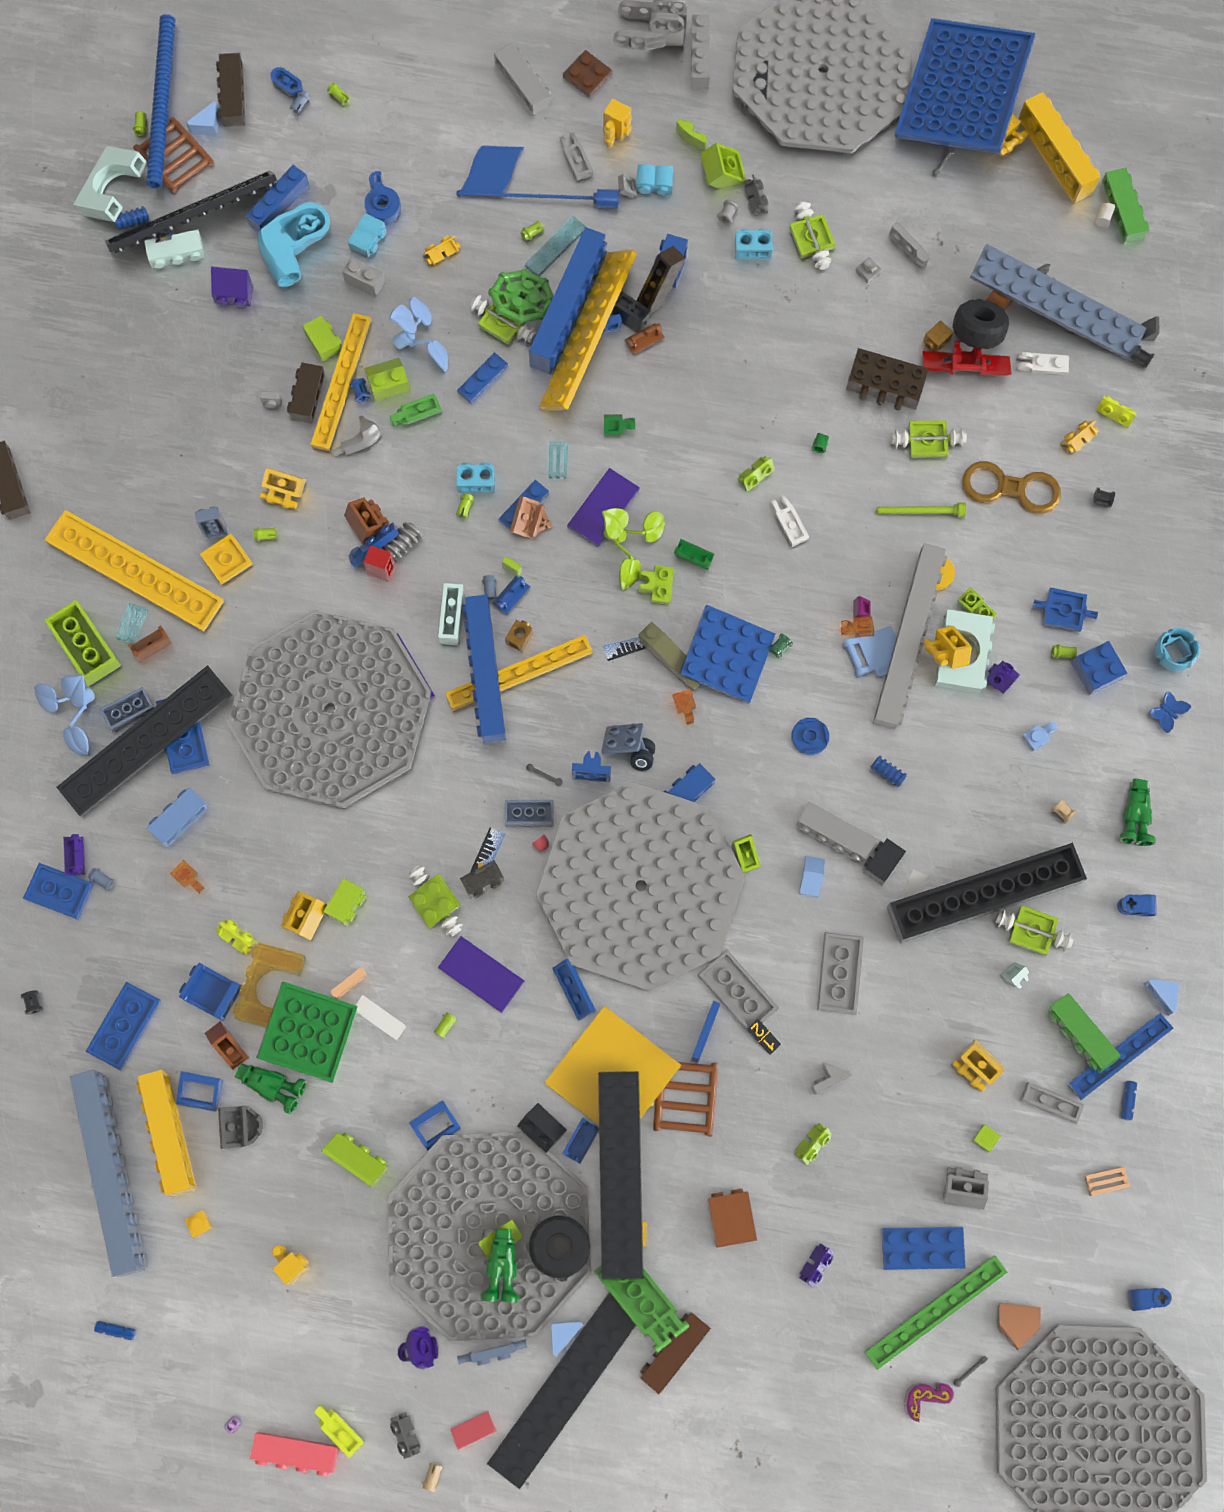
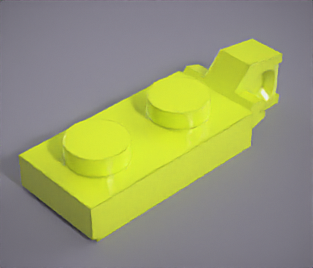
M322 1405L314 1411L321 1419L318 1422L321 1426L320 1428L347 1457L350 1458L365 1442L337 1412H334L332 1409L328 1412Z

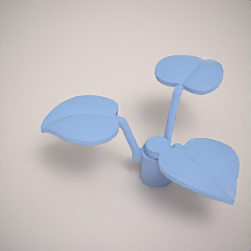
M416 297L411 298L409 301L410 310L404 305L396 307L392 311L389 320L397 323L403 331L393 337L395 346L403 349L407 345L413 347L415 345L427 344L426 348L430 356L446 372L448 368V354L440 342L437 340L432 342L430 340L413 342L416 326L420 322L428 326L432 321L428 307ZM413 315L418 318L416 322L413 320Z
M84 675L65 676L61 679L62 691L67 696L61 699L56 698V691L47 684L35 685L36 698L40 706L47 712H55L58 709L57 703L70 700L75 707H80V710L69 723V728L63 730V737L67 746L79 755L89 756V745L84 731L77 726L73 727V724L83 710L87 709L86 704L95 698L93 691L85 687Z

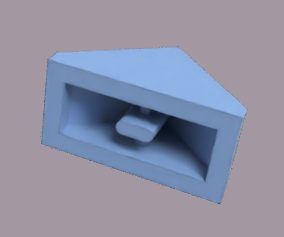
M212 102L186 122L191 134L217 136L219 120L217 104Z
M805 857L799 894L819 897L824 876L825 859Z
M1150 979L1144 983L1167 1015L1176 1012L1179 983Z
M583 1323L551 1324L553 1355L558 1356L583 1326Z

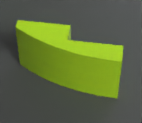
M678 119L676 124L677 133L700 151L706 150L708 137L700 132H694V124H691V122Z
M971 587L957 600L967 613L991 616L993 619L997 616V613L983 602L984 598Z

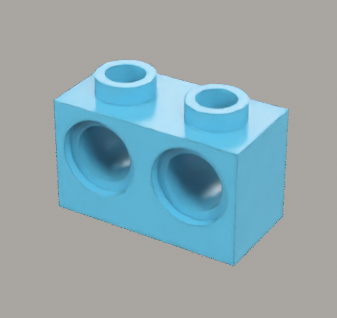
M741 229L736 231L735 259L772 257V230ZM764 241L766 244H760L759 242Z
M462 463L457 465L458 493L495 492L494 465L490 463H480V465ZM484 474L490 476L488 479L480 478ZM464 475L471 476L469 479L462 478Z

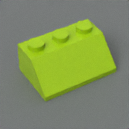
M344 1132L343 1135L337 1133L321 1152L370 1187L375 1188L388 1170V1167L385 1166L386 1161L378 1155L375 1158L369 1155L370 1150L364 1145L360 1144L359 1147L352 1142L354 1138Z

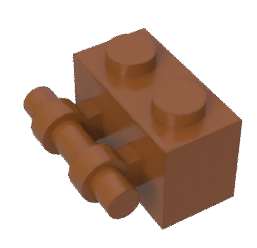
M365 497L349 502L344 514L362 544L365 543L368 537L379 533L384 525H389L388 519L380 512L381 508L379 505L375 504L372 499L367 502Z

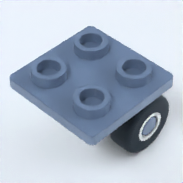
M643 723L613 725L606 727L601 751L603 755L633 752L630 758L631 766L638 771H647L653 765L655 744L648 738H642Z

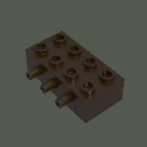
M858 348L846 390L860 393L858 397L860 400H865L866 396L877 398L876 404L880 406L884 404V401L894 403V409L900 411L902 406L916 410L929 368Z

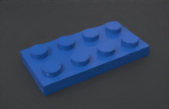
M963 1227L882 1228L883 1270L966 1269Z

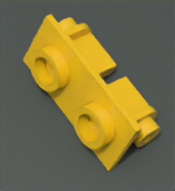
M448 235L440 240L441 244L438 246L432 244L425 248L426 252L422 256L427 255V263L435 265L445 259L441 252L444 251L448 257L458 252V249L461 247L458 242H454L456 236L451 238Z
M1085 420L1077 426L1078 429L1076 431H1072L1064 436L1065 440L1060 445H1067L1066 450L1070 454L1072 452L1075 453L1084 445L1081 438L1086 443L1097 435V427L1092 426L1096 421L1087 422Z

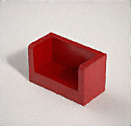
M370 546L364 559V566L368 575L387 582L389 581L395 567L391 552Z

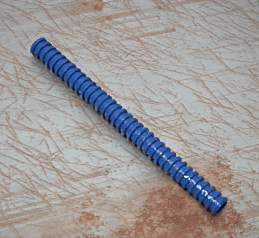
M169 14L160 16L146 177V185L154 189L162 187L176 21Z

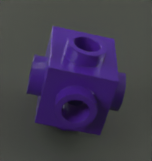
M1002 660L998 665L994 663L988 670L990 675L987 677V681L993 688L998 689L1004 694L1020 674L1014 670L1011 664Z

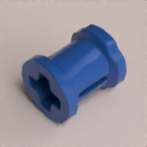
M364 378L356 379L350 383V388L354 390L356 396L355 401L359 403L371 398L370 392L366 389Z

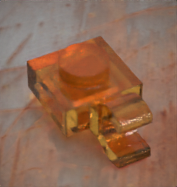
M872 616L853 618V622L849 620L841 621L842 635L855 633V638L874 636Z
M691 689L674 693L672 697L677 713L683 712L686 724L694 723L692 710L696 709Z
M185 860L170 873L184 888L190 884L199 894L205 889L195 879L198 873Z

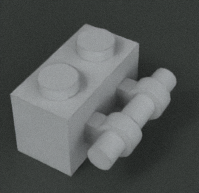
M948 1167L944 1203L984 1210L988 1200V1174L981 1173L980 1170L968 1171L962 1170V1167H956V1169Z

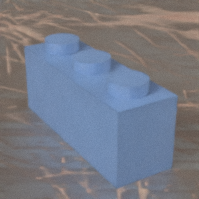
M190 787L187 790L181 791L177 796L178 799L173 804L169 803L163 809L164 812L159 817H154L147 827L166 848L209 808Z

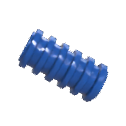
M142 206L141 209L136 208V210L131 209L130 212H120L115 223L117 228L121 230L122 227H132V224L138 225L139 222L143 224V221L149 222V216L146 208Z
M882 756L877 757L871 766V770H875L876 774L880 773L881 777L884 776L886 781L890 780L891 784H896L895 787H900L907 777V773L903 774L901 769L897 770V767H893L891 762L887 763L886 759H881Z

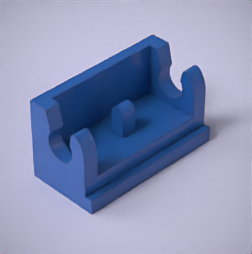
M582 1118L564 1149L563 1155L581 1164L599 1131L598 1126Z

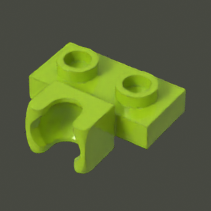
M655 565L654 572L641 571L639 579L646 581L647 584H641L637 591L639 593L651 594V603L669 605L674 568Z

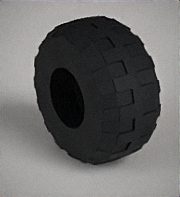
M972 299L959 306L954 316L952 328L956 337L967 346L974 347L975 349H990L1004 341L1009 328V318L1005 310L998 304L988 300Z
M557 1215L541 1221L533 1230L529 1241V1253L533 1264L540 1272L553 1278H566L580 1271L587 1262L590 1253V1241L586 1230L578 1221L571 1217ZM556 1234L566 1235L572 1243L570 1255L562 1260L552 1258L547 1251L549 1239Z

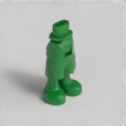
M1133 779L1132 786L1129 787L1130 792L1127 806L1124 810L1123 821H1125L1127 826L1125 831L1120 834V841L1125 844H1134L1136 842V846L1155 845L1156 838L1148 834L1147 826L1152 824L1150 788H1148L1147 780ZM1135 823L1138 825L1137 834L1135 833Z
M243 1063L235 1074V1078L259 1093L262 1098L270 1102L277 1100L284 1106L283 1110L287 1114L293 1113L299 1100L295 1097L287 1096L279 1092V1090L284 1089L301 1098L307 1081L304 1079H298L295 1083L286 1081L285 1075L277 1071H268L253 1065L247 1066Z
M496 1229L486 1268V1276L490 1278V1283L487 1290L481 1293V1300L489 1302L499 1300V1278L502 1277L501 1301L508 1303L519 1302V1295L512 1286V1279L517 1276L512 1230Z

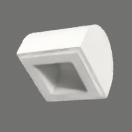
M1101 204L1095 220L1099 227L1109 228L1114 214V204Z

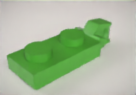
M431 394L400 406L401 408L397 410V413L389 417L393 426L399 424L404 426L442 412V409L435 394Z

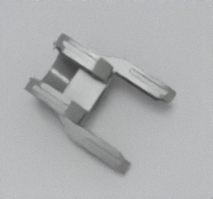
M686 0L621 1L618 9L619 14L626 19L650 21L649 31L619 30L614 34L613 44L618 48L646 51L664 47L665 45L684 47L687 22ZM680 3L683 7L676 8L674 4ZM629 7L631 11L626 12L622 8ZM641 8H645L648 10V12L642 13L639 10ZM622 36V37H624L626 40H625V41H619V40L617 39V37ZM641 38L643 42L638 43L634 39Z

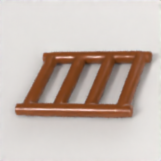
M172 117L169 120L170 123L167 124L166 134L176 129L181 135L165 146V156L184 141H187L192 146L164 167L162 182L172 193H175L178 190L177 187L205 166L213 165L214 161L188 131ZM150 138L140 145L136 144L133 146V149L139 152L147 162L148 155L145 150L149 148ZM198 153L202 157L200 162L173 182L166 176L194 154Z
M678 1062L682 1065L679 1070L710 1073L709 1085L669 1081L655 1101L653 1131L669 1129L699 1132L711 1137L714 1124L718 1063L704 1065ZM673 1089L708 1093L707 1105L664 1101V1090ZM663 1109L706 1113V1124L662 1121Z

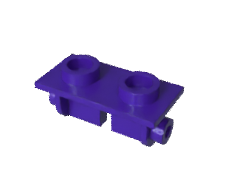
M79 834L63 837L65 875H85L83 837H79Z
M821 1243L819 1246L816 1245L809 1257L815 1263L812 1265L806 1262L799 1273L801 1274L799 1279L807 1282L814 1288L815 1284L821 1281L826 1266L828 1267L832 1263L834 1252Z

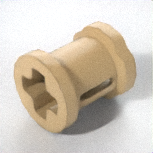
M1064 799L1051 810L1063 819L1064 824L1077 813L1076 810H1072L1065 803Z

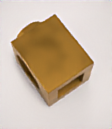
M940 320L925 334L923 343L928 350L938 352L951 340L954 332Z
M515 620L505 638L506 645L523 652L533 635V628L526 621L522 620L520 622ZM519 631L525 633L521 638L515 636Z

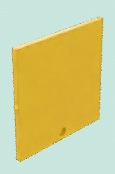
M604 1006L580 1038L572 1044L573 1047L544 1083L599 1126L598 1072L639 1071L641 1119L649 1107L654 1105L653 1102L682 1065Z

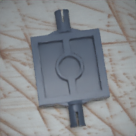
M526 1339L517 1342L512 1341V1344L475 1353L469 1352L468 1354L457 1356L458 1363L460 1365L467 1362H477L479 1366L490 1363V1358L497 1357L498 1361L511 1357L510 1353L528 1348Z

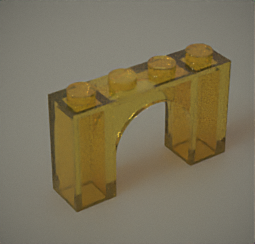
M259 942L258 946H255L252 951L251 958H253L251 966L248 965L245 977H247V980L240 988L239 996L241 998L239 1003H236L234 1006L233 1015H235L234 1019L266 1029L273 1008L266 1007L259 1002L256 995L258 981L263 975L271 971H282L301 977L306 957L302 954Z

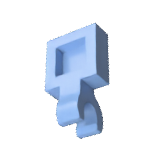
M1052 721L1044 728H1041L1038 724L1023 734V738L1031 749L1035 751L1050 740L1047 735L1055 731L1058 725L1055 721Z

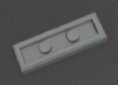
M1030 1082L1026 1083L1020 1100L1075 1124H1078L1084 1107L1081 1103Z

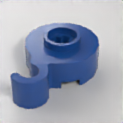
M375 171L369 176L371 191L365 198L366 214L383 221L385 226L394 223L395 219L401 214V202L398 194L393 189L380 183L383 181L381 172Z

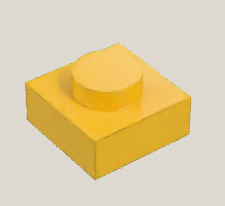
M204 1210L184 1220L192 1238H196L212 1229Z

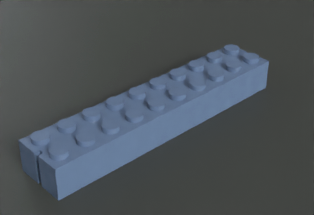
M96 1070L71 1075L73 1095L112 1277H123L145 1271L144 1266L147 1262L145 1254H141L140 1245H142V1238L140 1233L136 1231L135 1225H138V1220L131 1208L134 1202L132 1194H128L127 1185H129V1178L127 1173L124 1174L123 1171L125 1160L118 1148L121 1145L119 1135L115 1134L114 1126L117 1124L114 1114L111 1115L110 1107H112V1100L106 1092V1087H108L107 1078L105 1075L103 1076V1073Z

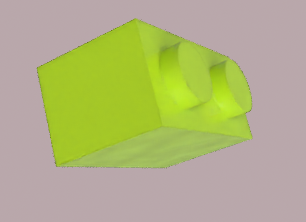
M322 315L302 325L305 335L322 362L341 352L340 345L342 343L338 335H333V328L328 320L325 321Z
M343 878L323 912L325 915L346 926L348 922L351 923L355 918V910L358 905L361 906L365 901L366 892L363 888Z

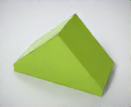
M751 834L733 841L731 847L743 873L761 867Z

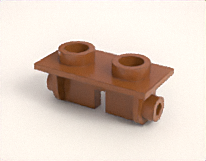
M654 323L624 339L634 355L665 337L661 332V325Z

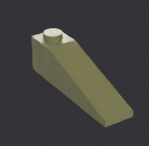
M651 621L638 634L639 642L694 691L700 683L679 675L686 655Z

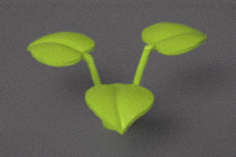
M611 508L602 511L605 525L604 537L614 541L613 545L617 546L629 557V559L622 561L619 569L621 590H626L637 582L641 572V564L639 560H633V556L619 543L626 539V533L645 534L646 542L658 540L665 526L664 515L660 512L652 511L648 513L643 521L644 530L635 531L623 529L627 526L629 520L625 510Z

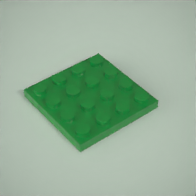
M282 982L256 1059L333 1083L358 1006Z

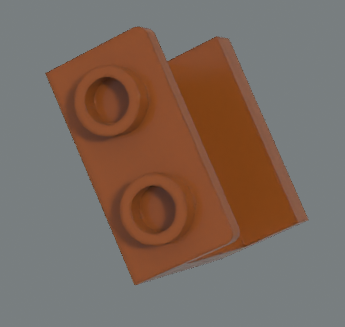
M743 1188L731 1190L730 1195L723 1196V1192L711 1194L712 1198L707 1200L711 1213L716 1248L757 1241L748 1191L743 1192Z

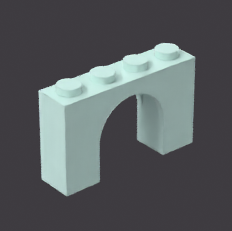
M106 146L73 205L83 216L115 222L123 207L113 196L103 194L105 186L113 178L120 175L140 178L148 162L137 151Z
M949 609L946 611L943 628L954 626L962 636L970 639L976 647L977 658L973 664L951 669L949 665L941 666L939 664L934 686L980 694L982 689L986 688L987 677L984 676L985 670L988 671L990 664L987 654L992 649V641L989 640L990 634L993 635L995 623H992L993 617Z

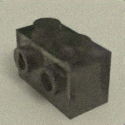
M495 860L461 877L460 881L469 898L472 899L474 897L476 899L484 895L485 891L490 888L495 889L501 886L502 882H504V877Z

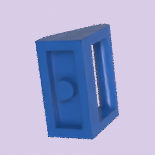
M181 1071L176 1104L216 1112L223 1080ZM190 1082L214 1087L213 1102L184 1098L186 1083Z
M443 1100L409 1122L427 1151L431 1149L442 1135H452L461 1129ZM445 1111L453 1124L426 1142L418 1128Z

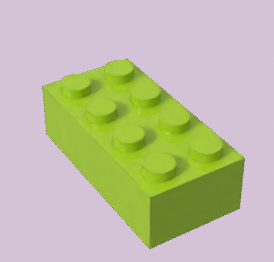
M77 599L44 619L79 674L84 675V681L88 686L121 666Z

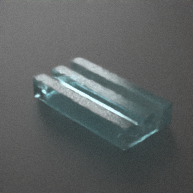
M549 442L548 477L549 479H552V477L567 479L568 442ZM553 446H557L556 472H553ZM561 446H564L563 473H560Z
M129 603L116 638L124 642L136 643L148 609ZM136 609L130 621L126 635L123 636L124 630L126 628L132 610ZM140 611H141V614H140V616H139V619H138V621H137V624H136V626H135V629H134V631H133V634H132V636H131V638H130V635H131V633H132V630H133V628H134V625H135V623H136V620H137V618H138V615H139V613H140Z

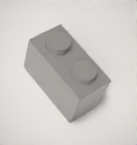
M352 257L342 271L346 283L377 297L385 283L383 272Z

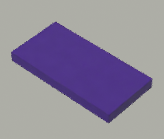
M609 468L568 523L567 528L598 547L605 538L602 511L611 508L625 510L639 492L640 487Z
M462 936L459 937L438 966V969L500 1013L505 1010L525 982Z

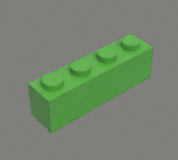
M1127 168L1106 172L1102 179V184L1109 203L1115 206L1113 215L1123 244L1143 240L1149 231V224L1144 219L1143 207L1139 205L1136 189L1133 188L1131 174H1128Z
M1069 993L1050 1006L1048 1011L1050 1019L1055 1024L1058 1023L1060 1025L1061 1031L1067 1039H1071L1074 1042L1077 1052L1080 1055L1084 1054L1092 1070H1097L1100 1074L1119 1059L1120 1054Z

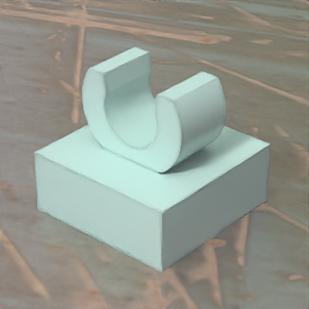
M1014 962L1002 974V977L1005 981L1021 988L1019 982L1022 979L1025 981L1029 980L1027 976L1029 971L1025 966Z

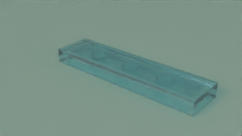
M573 216L525 263V268L540 277L582 235L586 226Z

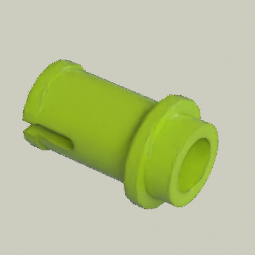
M331 83L328 86V95L335 97L342 105L349 101L350 96L340 89L337 83Z
M137 111L135 113L133 131L137 136H144L147 132L145 127L146 113Z
M538 220L531 226L522 228V231H520L522 238L525 241H530L533 236L543 232L544 227H539L542 223Z
M463 493V496H460L461 501L455 514L460 517L462 510H464L462 518H467L470 506L474 503V497Z
M257 527V529H253L254 540H258V542L265 539L277 540L276 527L262 529Z
M1060 644L1053 645L1051 654L1055 659H1059V657L1074 659L1077 656V647L1060 646Z
M448 1012L442 1015V1020L436 1030H434L436 1034L445 1038L453 1023L456 1024V1017Z

